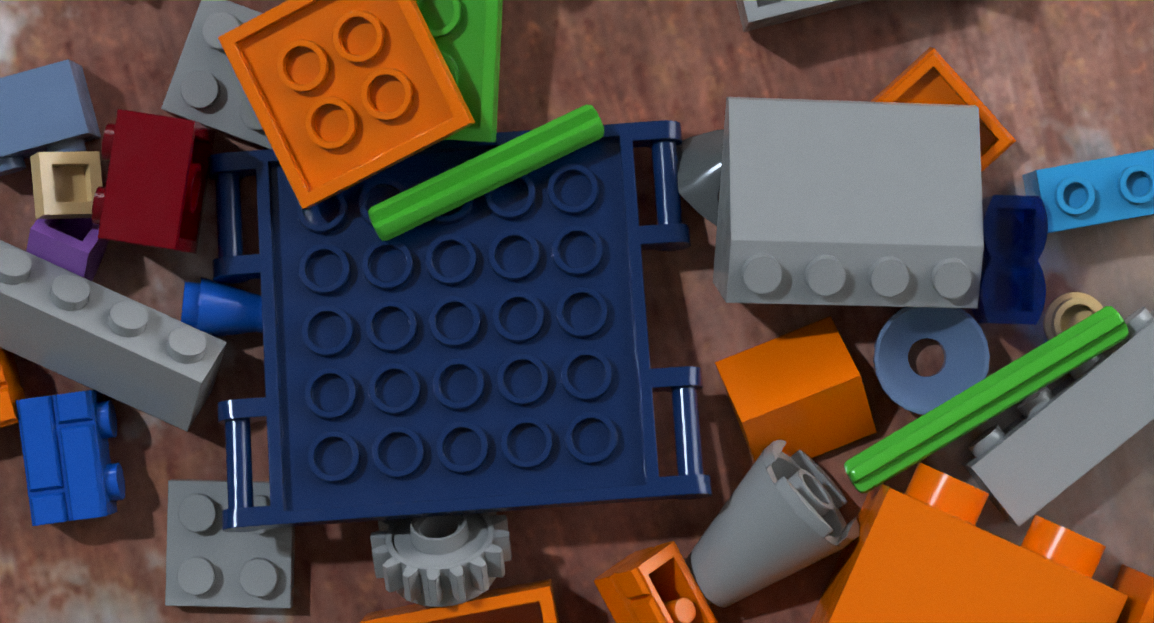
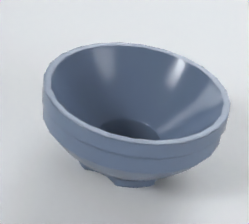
M901 308L881 328L874 345L873 355L875 375L884 392L903 409L921 415L926 414L985 379L988 374L990 360L988 342L982 328L970 314L961 308ZM925 338L936 341L941 346L944 354V362L941 369L937 373L926 377L916 374L908 362V352L911 346Z

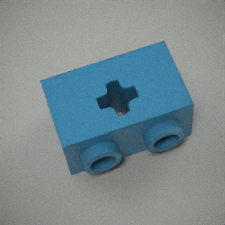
M1154 149L1045 168L1022 175L1033 236L1154 215Z

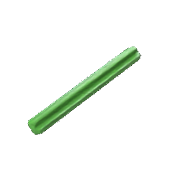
M1112 306L1100 309L848 459L844 464V468L849 480L861 494L868 493L1126 339L1129 331L1124 319Z

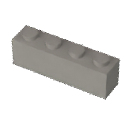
M0 240V347L188 432L213 391L227 342Z
M1144 306L1124 319L1129 331L1126 339L1069 372L1071 376L1053 391L1046 386L1024 399L1017 406L1022 415L1007 428L1002 430L996 424L970 443L968 448L973 455L965 460L962 465L979 487L989 493L988 498L1009 523L1020 527L1154 419V310L1149 312Z

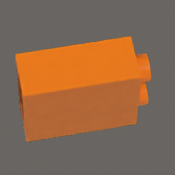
M919 462L905 493L885 484H881L868 492L857 516L860 536L842 550L810 623H1116L1128 595L1092 578L1106 546L1038 515H1034L1021 546L976 526L989 493Z

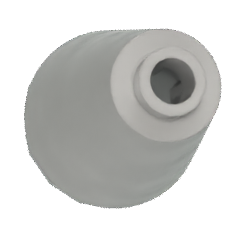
M784 440L773 441L762 451L685 559L708 605L713 603L719 607L726 608L848 547L860 536L859 523L856 517L846 524L844 517L839 511L847 503L840 489L826 472L800 449L791 457L783 453L782 450L787 443Z

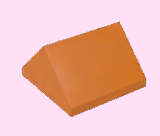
M831 316L714 362L754 463L767 446L779 439L787 442L782 452L791 457L800 449L810 458H813L877 432L861 375Z

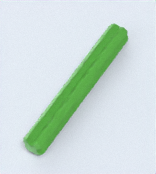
M586 104L372 206L368 210V216L376 234L382 241H388L601 139L604 135V126L601 118L592 105Z

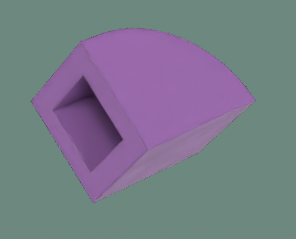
M92 218L37 219L30 228L26 252L92 281L109 240L98 238L100 225H94Z

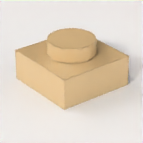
M100 151L37 152L32 155L30 161L36 219L92 218V205L96 189L99 186L103 187Z

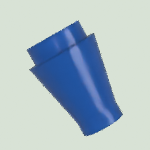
M201 277L200 283L185 281L181 322L214 337L255 332L263 333L261 295L218 283Z

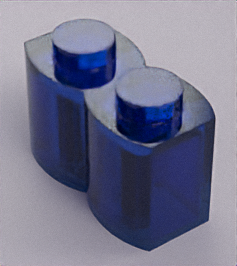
M992 195L983 198L984 251L978 308H971L974 318L978 324L1036 325L1043 312L1046 299L1045 277L1038 262L1044 250L1048 234L1045 206L1040 196Z

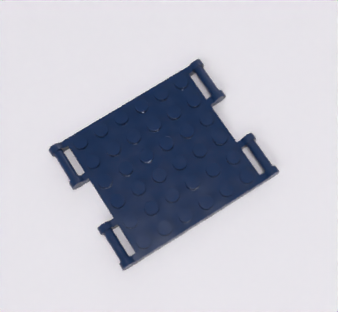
M661 120L603 125L604 135L601 139L388 241H382L378 237L369 219L368 210L372 206L531 130L498 132L496 134V142L442 140L310 209H302L273 149L218 153L208 157L209 178L215 180L218 258L212 260L213 281L231 284L261 278L266 397L233 399L218 403V423L225 425L228 509L222 511V530L224 532H251L270 528L667 499L691 500L712 496L710 475H705L703 472L697 390L703 388L702 370L700 367L694 366L650 368L641 250L678 251L691 246L690 227L683 224L681 195L678 192L677 146L682 144L680 122ZM647 147L652 149L658 225L639 226L633 148ZM246 176H256L260 254L243 255L240 179ZM652 392H670L672 396L678 476L659 477ZM257 421H267L270 505L254 507L250 424Z

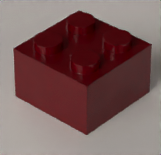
M118 109L116 123H108L106 125L102 140V160L109 162L106 187L99 186L96 189L92 205V223L100 225L98 238L197 254L209 176L208 157L212 155L215 131L193 120Z

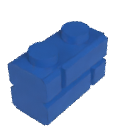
M96 390L16 400L32 526L104 517L118 512L116 501L124 500L125 479L121 464L119 462L111 463L108 438H115L117 436V419L113 402L111 400L103 401L102 393Z

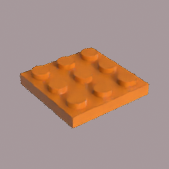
M287 0L218 37L302 209H310L476 123L415 0Z

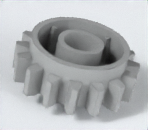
M496 512L379 520V531L371 532L370 535L376 578H384L385 587L389 593L396 591L406 601L423 606H453L478 597L489 590L496 577L503 578L505 575L504 562L511 561L512 559L506 515H496Z

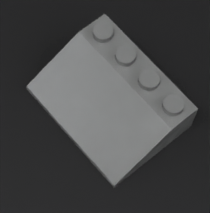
M726 97L713 284L726 303L978 308L984 251L979 107L976 105Z

